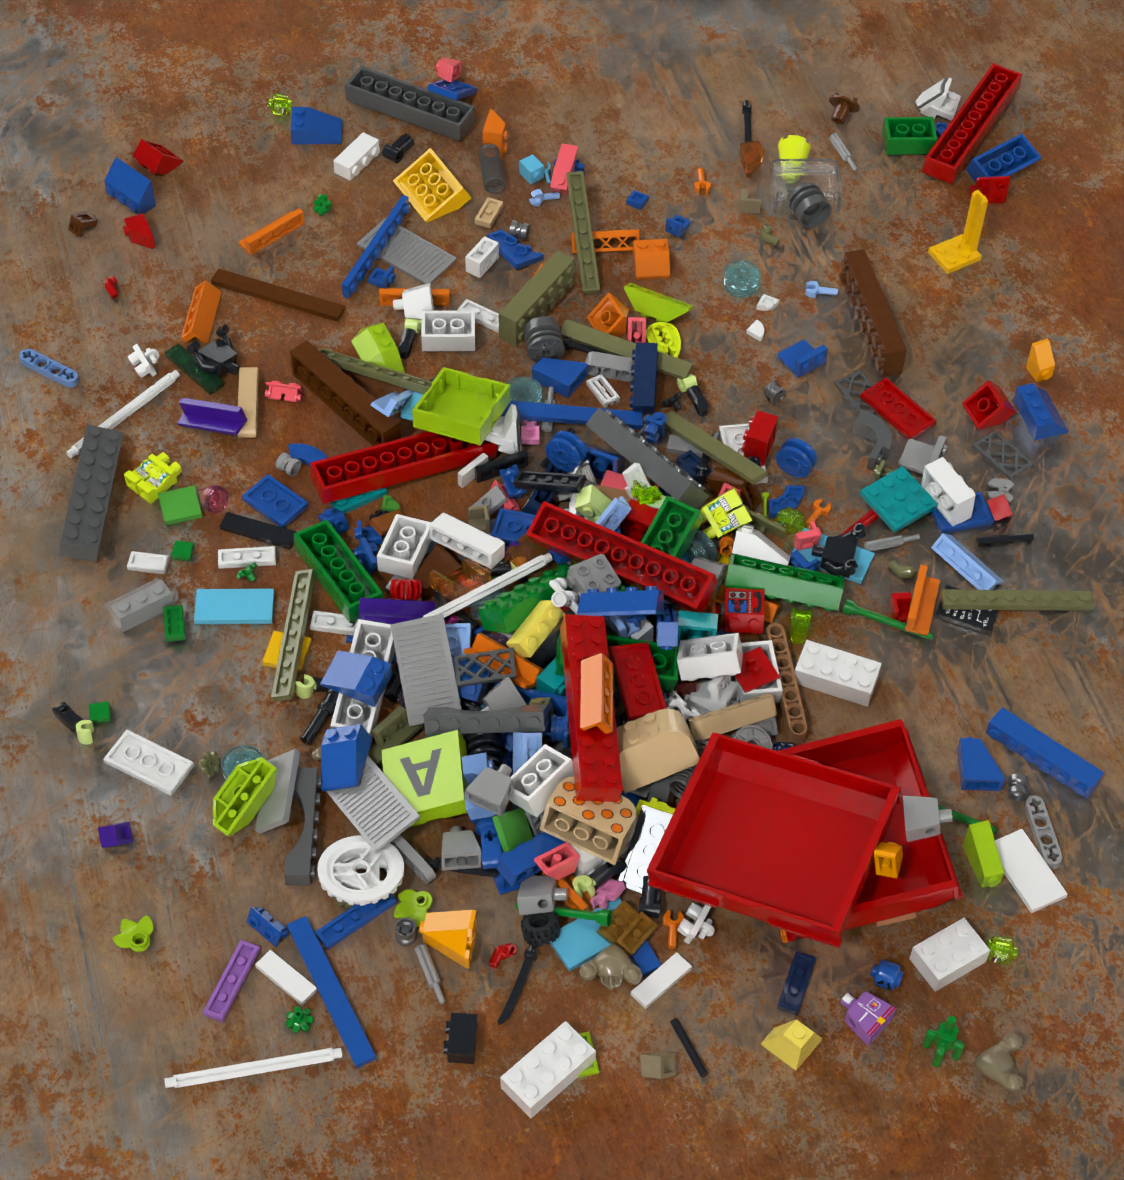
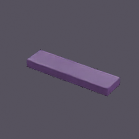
M240 940L203 1011V1016L222 1023L224 1022L261 951L260 946Z

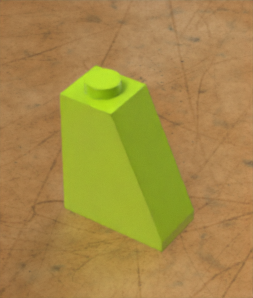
M989 820L969 825L963 843L965 853L981 888L987 886L995 887L1001 883L1004 870Z

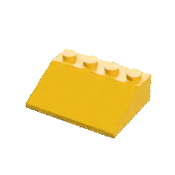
M431 148L393 180L401 192L409 197V202L426 223L460 209L472 198Z

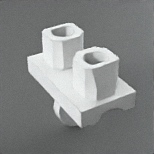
M138 344L134 345L135 352L129 355L128 358L134 366L142 362L134 368L141 378L148 373L155 376L157 373L151 363H157L159 352L156 349L147 348L144 353Z
M692 902L686 915L694 919V922L691 923L684 918L677 928V931L686 936L684 942L690 944L698 931L700 932L698 937L701 939L714 934L715 929L711 925L713 921L707 919L706 922H703L711 906L705 904L701 907Z

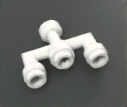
M564 578L551 580L549 585L555 591L551 597L553 605L556 607H570L577 615L578 596L574 591H565L568 587L567 580Z

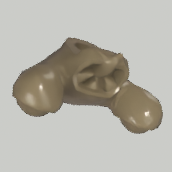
M615 944L604 948L593 960L583 964L579 970L580 977L584 981H591L599 975L602 985L607 987L608 990L619 987L624 978L629 984L633 985L638 984L642 979L641 969L631 962L626 952L620 946Z
M1014 1033L1007 1034L998 1044L986 1049L977 1056L974 1062L976 1068L987 1077L999 1083L1007 1091L1019 1092L1023 1087V1079L1018 1075V1069L1010 1053L1016 1052L1023 1047V1039L1020 1035Z

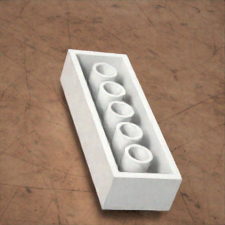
M358 619L350 653L373 656L392 664L395 646L391 625ZM385 689L375 707L339 693L330 727L337 728L362 724L371 738H373L372 730L377 724Z

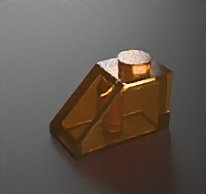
M760 141L740 143L739 157L746 178L750 177L760 167L762 158L765 157V149L761 147Z

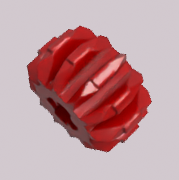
M404 578L391 580L390 595L393 599L415 600L421 598L422 586L420 580Z

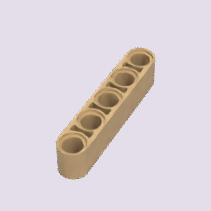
M258 367L239 368L238 407H242L248 421L238 433V438H257Z
M773 694L760 695L689 719L690 730L694 740L708 739L712 732L723 734L776 716Z

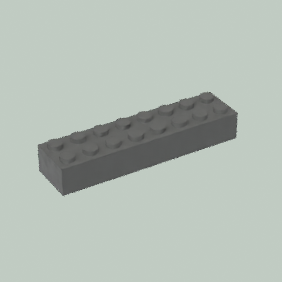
M360 66L345 84L346 100L461 141L475 122V106L431 92L425 88Z
M598 408L586 423L587 427L632 464L640 463L644 474L674 499L699 510L709 497L704 492L706 489L704 486L695 481L693 477L684 472L630 426L626 425L624 421L617 416L615 417L608 409L604 412Z
M87 424L58 555L93 562L97 561L124 432Z

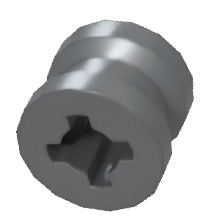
M775 381L770 382L763 390V395L770 398L773 404L779 403L786 394V391L783 388H779L778 383Z

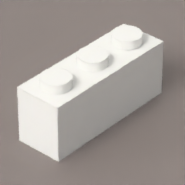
M363 132L333 160L334 173L351 181L374 157L379 155V140Z

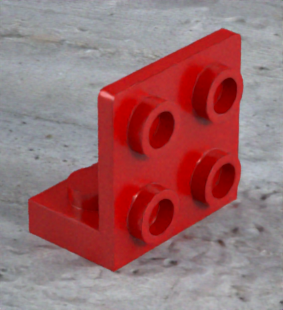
M1010 176L978 177L976 184L969 186L970 198L974 191L979 190L987 198L988 204L1005 203L1011 180Z

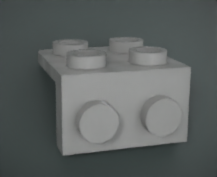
M939 435L935 446L909 439L898 465L923 474L925 465L940 459L941 456H945L948 448L945 445L947 437Z
M603 554L570 566L566 576L568 587L572 588L578 596V603L581 593H587V589H599V592H606V588H618L621 584L620 579Z

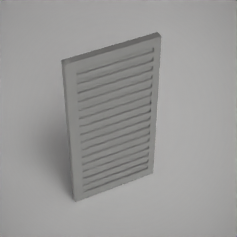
M386 218L356 243L357 246L365 250ZM398 225L395 234L390 237L387 246L382 249L379 259L422 284H432L457 261L455 256Z
M443 614L390 624L409 727L424 724L423 715L428 708L450 707L462 710Z
M368 755L357 787L326 791L376 853L421 818Z

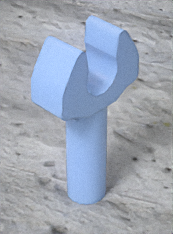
M536 189L531 192L533 198L529 199L533 206H540L544 200L560 199V193L543 194L541 189Z
M810 281L806 284L805 295L810 298H816L818 294L837 296L838 289L820 287L817 281Z

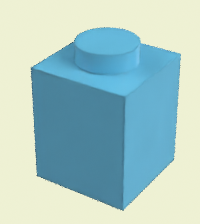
M532 154L519 161V173L530 184H533L544 178V165Z

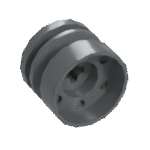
M815 183L801 184L788 197L787 203L804 228H814L821 225L831 214L832 207Z
M542 316L531 319L526 323L523 328V334L529 358L535 363H538L541 358L559 359L564 353V343L557 320L552 317Z

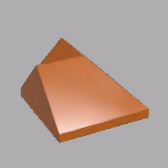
M608 292L586 318L594 329L618 337L626 334V317L629 308Z

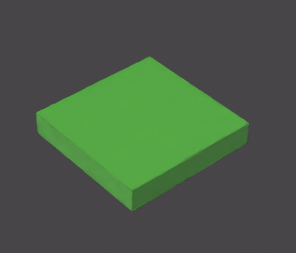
M195 485L158 493L165 525L203 518Z
M518 808L503 813L502 817L499 815L492 817L503 852H510L522 842H528L533 839L524 809Z

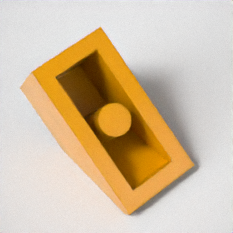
M1048 338L1032 343L1026 369L1036 382L1047 380L1052 377L1055 368Z
M880 842L874 851L876 875L898 878L903 858L902 846L893 842Z

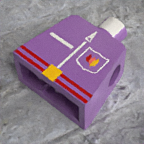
M864 992L858 999L847 993L840 1002L848 1009L844 1019L846 1024L867 1046L873 1042L894 1018L896 1011L894 1006L868 992Z

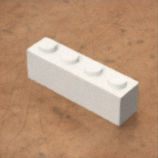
M444 512L429 524V539L487 568L492 569L505 557V542Z

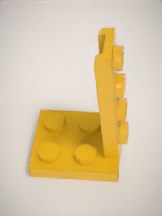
M979 190L972 193L964 233L929 247L928 253L947 274L981 261L982 255L977 251L988 200Z

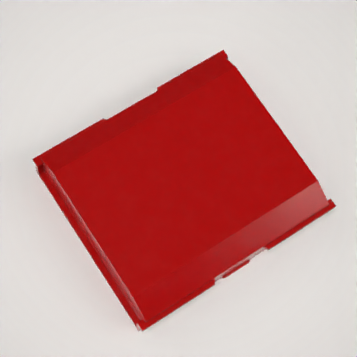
M902 719L778 750V752L803 757L822 765L900 787L903 796L930 797L908 729H905ZM903 800L901 804L896 803L889 828L883 839L884 843L893 842L902 846L903 858L898 878L876 875L874 861L845 930L938 907L952 898L955 900L963 898L943 834L907 842ZM785 931L788 942L795 941L796 938H806Z
M712 732L647 868L648 886L715 908L718 906L767 922L770 926L840 948L842 934L846 929L875 861L874 851L880 842H883L896 803L901 804L903 800L901 788L822 765L803 757L785 754Z

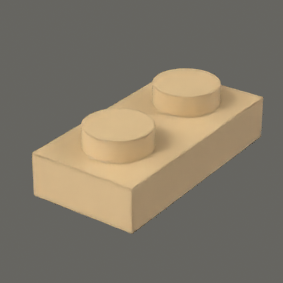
M487 197L475 218V224L491 228L503 208V201Z

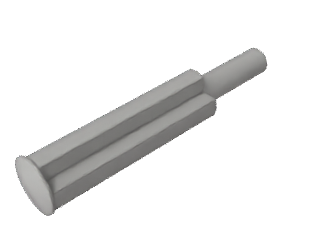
M833 133L829 138L844 162H848L853 171L857 170L851 158L852 154L838 133Z
M552 386L549 387L548 399L545 400V404H555V400H553L554 387ZM542 421V431L551 432L553 422Z
M916 534L906 537L899 535L864 542V549L876 551L901 546L905 542L919 540L920 535Z
M421 944L414 950L430 988H434L439 1003L444 1004L446 1000L439 986L441 984L440 978L426 944Z

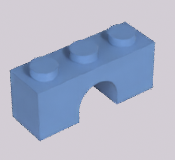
M486 752L462 757L463 775L468 785L485 768L494 769L493 760H489ZM465 792L466 811L471 820L495 816L494 813L468 802Z

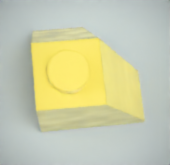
M796 1019L774 1027L761 1042V1045L796 1071L822 1041V1038Z

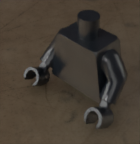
M224 324L222 328L219 326L216 330L217 336L222 337L223 340L219 338L199 349L200 344L196 340L187 346V352L194 354L195 366L217 377L227 372L236 375L240 368L236 364L237 353L230 337L228 338L226 335L229 332L228 325Z
M858 523L854 526V531L851 530L842 535L827 537L825 546L813 545L811 555L822 557L820 567L829 574L849 578L850 575L856 572L855 568L858 567L854 560L858 541L856 538L857 536L859 538L865 537V526L862 523Z

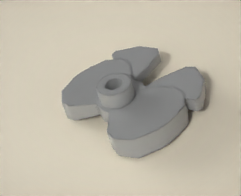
M996 478L990 480L988 485L998 489V491H989L988 497L992 499L1005 494L1008 504H1010L1013 500V496L1009 493V490L1013 488L1012 481L1007 479L997 480Z

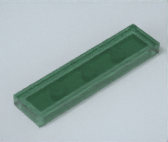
M179 343L165 352V356L208 394L211 395L224 386V382L219 377L196 367L194 356L189 354Z

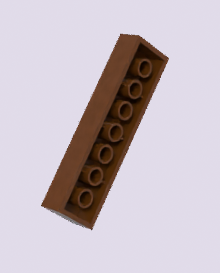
M865 249L844 252V259L841 260L842 271L839 273V278L844 284L845 294L849 296L850 306L854 308L855 318L859 320L860 330L864 332L865 343L870 347V355L875 359L876 369L880 371L882 377L902 374L907 349Z
M306 340L290 351L293 376L372 446L401 439V422L398 417L393 415L387 417L372 407L371 403L376 400L374 396L365 392L361 385H357L351 376L346 375L338 365H334L328 356L323 355L315 345L310 344Z

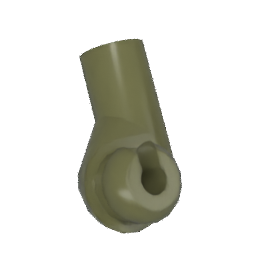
M763 225V229L760 231L762 239L777 247L780 239L772 236L770 232L772 227L770 225Z
M896 560L891 561L888 565L899 578H912L917 574L915 567L900 566Z

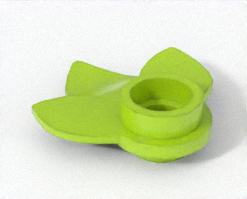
M404 890L398 894L401 902L394 910V917L398 919L410 918L415 922L416 928H418L421 920L425 921L426 913L433 904V898L426 891ZM425 898V901L420 904L419 900Z
M147 915L138 924L128 919H122L120 926L121 934L114 936L113 941L118 947L131 948L135 952L147 950L151 943L149 936L154 930L152 920Z

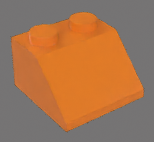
M490 109L482 131L483 146L486 144L497 146L500 158L502 159L504 153H507L508 143H506L508 131L506 130V123L494 110ZM488 150V151H486V152H484V153L491 152V151L496 152V151H494V150Z
M667 239L633 240L632 257L636 280L670 278Z

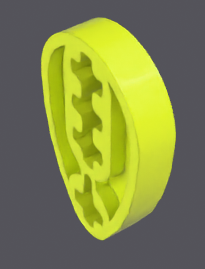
M656 322L647 328L646 343H658L659 352L667 355L669 352L671 356L679 358L681 339L674 325L667 322Z

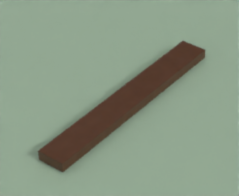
M219 268L211 279V284L337 322L345 311V305Z

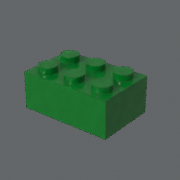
M884 117L882 136L885 155L928 154L937 142L933 117Z

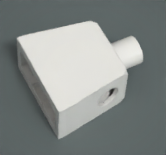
M431 283L406 289L402 292L403 299L393 300L394 310L404 309L405 318L422 319V311H434Z

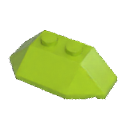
M629 283L624 287L635 311L640 312L641 316L656 318L658 322H669L694 308V305L633 283Z
M377 323L362 328L351 340L360 360L405 373L398 348L384 323Z
M262 757L238 764L213 798V826L230 837L249 825L273 792L278 769Z

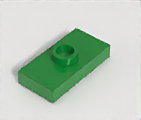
M183 605L163 607L166 642L186 640Z

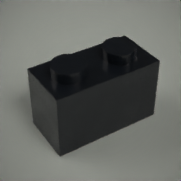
M451 1013L450 1021L446 1020L445 1034H449V1039L444 1041L443 1054H447V1061L449 1063L474 1064L478 1026L477 1014Z

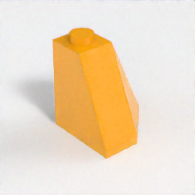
M476 910L426 913L425 921L421 920L419 933L423 935V942L461 966L469 968L477 933Z

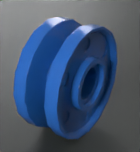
M569 431L557 432L545 448L550 462L562 471H574L587 457V449L583 441Z
M796 438L787 439L776 453V461L779 467L788 475L797 478L807 477L818 459L812 446Z

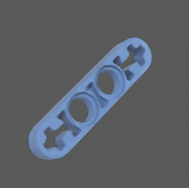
M24 349L20 352L19 358L23 366L65 387L73 388L78 385L79 378L76 371L32 349ZM39 363H46L43 367L38 366ZM54 370H60L57 374L52 373Z

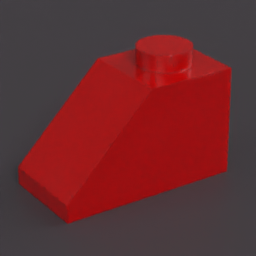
M144 214L124 218L125 226H122L124 235L129 237L130 242L154 249V237Z

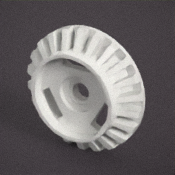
M362 835L343 838L330 845L321 855L317 867L318 880L321 883L322 889L326 890L330 897L335 896L337 901H345L349 905L375 904L381 898L387 899L389 893L397 891V886L401 885L402 878L404 877V861L398 849L389 843L376 853ZM359 868H364L367 870L365 873L356 872V870ZM380 868H384L387 872L385 880H380Z

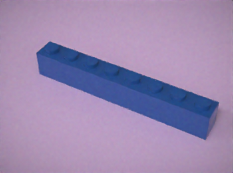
M622 790L621 795L629 799L636 808L641 799L640 796L631 792L625 794ZM545 832L538 833L532 840L522 842L510 852H504L499 857L497 870L513 887L542 871L534 862V858L560 846L565 841Z

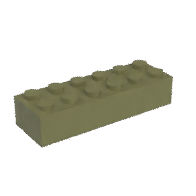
M557 250L498 313L500 339L514 346L524 341L523 328L526 323L531 319L546 316V313L554 308L556 302L564 297L565 292L573 287L576 269L574 258Z

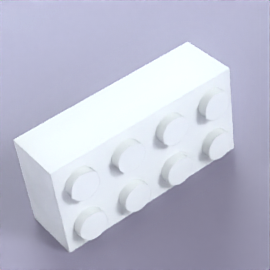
M806 640L795 668L797 685L868 707L879 678L882 663Z
M565 1021L500 1077L501 1089L532 1118L577 1079L583 1070L588 1069L596 1060V1051Z

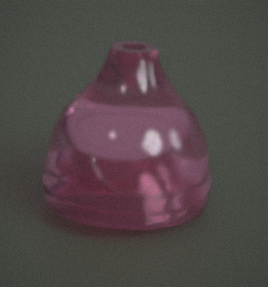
M209 485L198 490L200 503L208 512L215 514L225 508L229 496L224 487Z

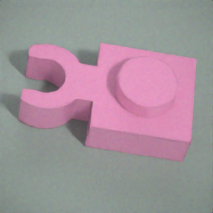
M523 420L521 444H539V426H537V421L529 422Z
M610 879L595 891L597 895L590 900L592 908L599 904L601 910L606 909L608 902H614L626 889L624 882Z

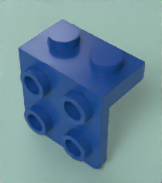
M801 340L780 351L778 358L799 378L826 363L828 348L823 344L814 349L807 341Z

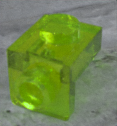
M637 480L633 481L631 493L639 504H653L658 500H662L661 492L656 486L642 488Z

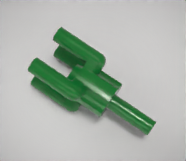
M949 1016L946 1022L940 1023L937 1031L933 1029L926 1031L922 1045L928 1049L931 1047L932 1041H934L937 1049L932 1065L936 1068L940 1067L945 1051L954 1049L952 1059L956 1061L962 1055L965 1045L964 1042L957 1039L959 1030L955 1025L956 1018L954 1016Z

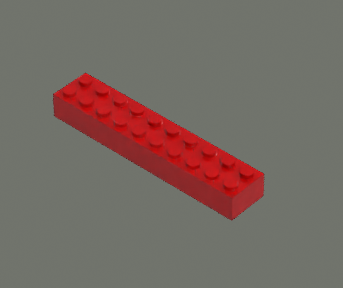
M993 63L925 157L922 173L953 184L1019 90L1023 74Z
M427 431L311 462L310 477L322 503L326 504L462 467L471 463L482 453H485L488 459L495 458L497 444L484 440L480 446Z
M543 501L526 533L531 542L579 563L603 554L620 581L638 587V589L645 591V587L657 586V590H663L664 600L691 612L702 613L718 582L715 575L711 572Z
M565 614L560 627L576 801L618 802L623 790L614 701L613 732L605 734L597 726L587 730L580 728L581 661L603 653L609 659L604 616Z

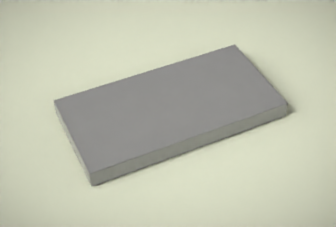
M297 749L268 760L278 770L274 790L258 811L255 831L259 834L289 822L300 751Z

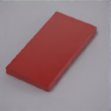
M887 378L876 383L860 395V398L908 440L916 439L936 425L937 421Z
M648 642L610 646L609 654L628 721L639 719L648 713L667 709Z

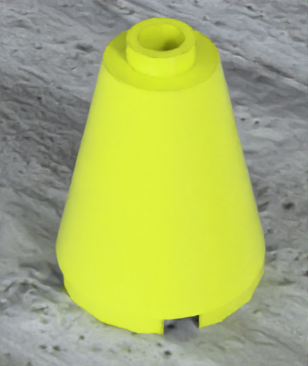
M789 135L788 138H781L778 142L782 179L787 183L791 184L799 180L810 153L811 143L809 142L808 144L804 137Z

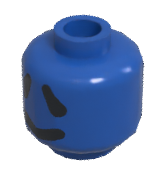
M882 959L878 965H873L870 976L874 977L873 983L875 986L892 991L895 987L899 988L903 971H901L899 964Z

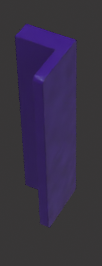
M182 398L179 401L184 412L177 422L179 426L238 435L248 421L242 407Z
M360 598L358 619L384 624L423 618L424 615L434 611L435 602Z

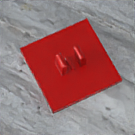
M761 647L743 654L741 673L734 675L745 693L780 679L779 674Z

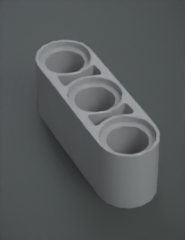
M593 351L587 354L585 363L588 364V375L598 376L602 374L605 378L628 382L633 380L634 376H631V366L635 365V360H632V358Z

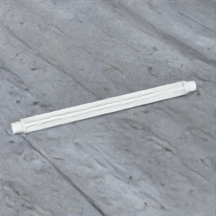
M174 370L165 375L98 427L115 428L128 416L132 415L161 391L174 383L180 376L179 372ZM84 437L66 452L69 458L80 454Z
M550 553L540 555L424 615L423 618L443 614L445 618L546 566L553 558Z
M327 1048L173 1075V1077L164 1078L165 1087L179 1088L334 1061V1059L343 1058L341 1048Z

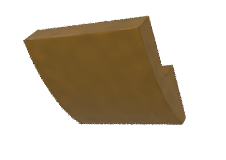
M623 900L612 912L613 918L610 927L600 926L596 933L610 944L620 946L626 954L632 956L658 925L642 911L639 914Z

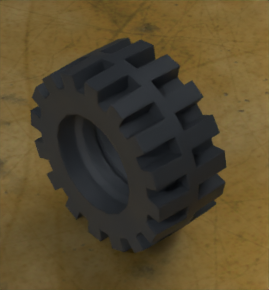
M546 912L524 915L523 919H521L524 941H527L529 945L532 943V946L537 944L543 946L545 943L548 945L550 941H556V938L560 936V925L556 913Z

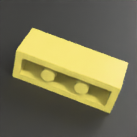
M551 600L540 601L506 644L509 648H514V652L520 656L531 657L565 613L559 607L554 606Z

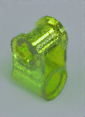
M792 607L790 640L794 644L801 645L807 640L811 609L804 611L796 610L795 607Z

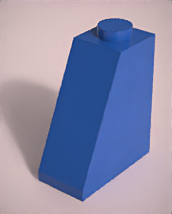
M541 358L532 367V381L548 389L552 386L554 387V392L569 398L588 376V364Z
M972 737L960 738L957 753L961 790L1002 791L1005 778L981 739Z

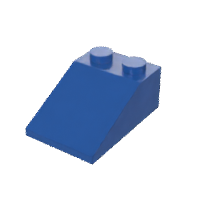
M292 107V144H341L342 119L310 107Z
M337 651L320 685L375 707L392 675L391 664L373 656Z
M362 724L326 729L321 745V790L323 792L358 786L372 742L371 736Z

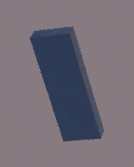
M798 951L795 952L777 1006L778 1010L798 1016L816 957Z

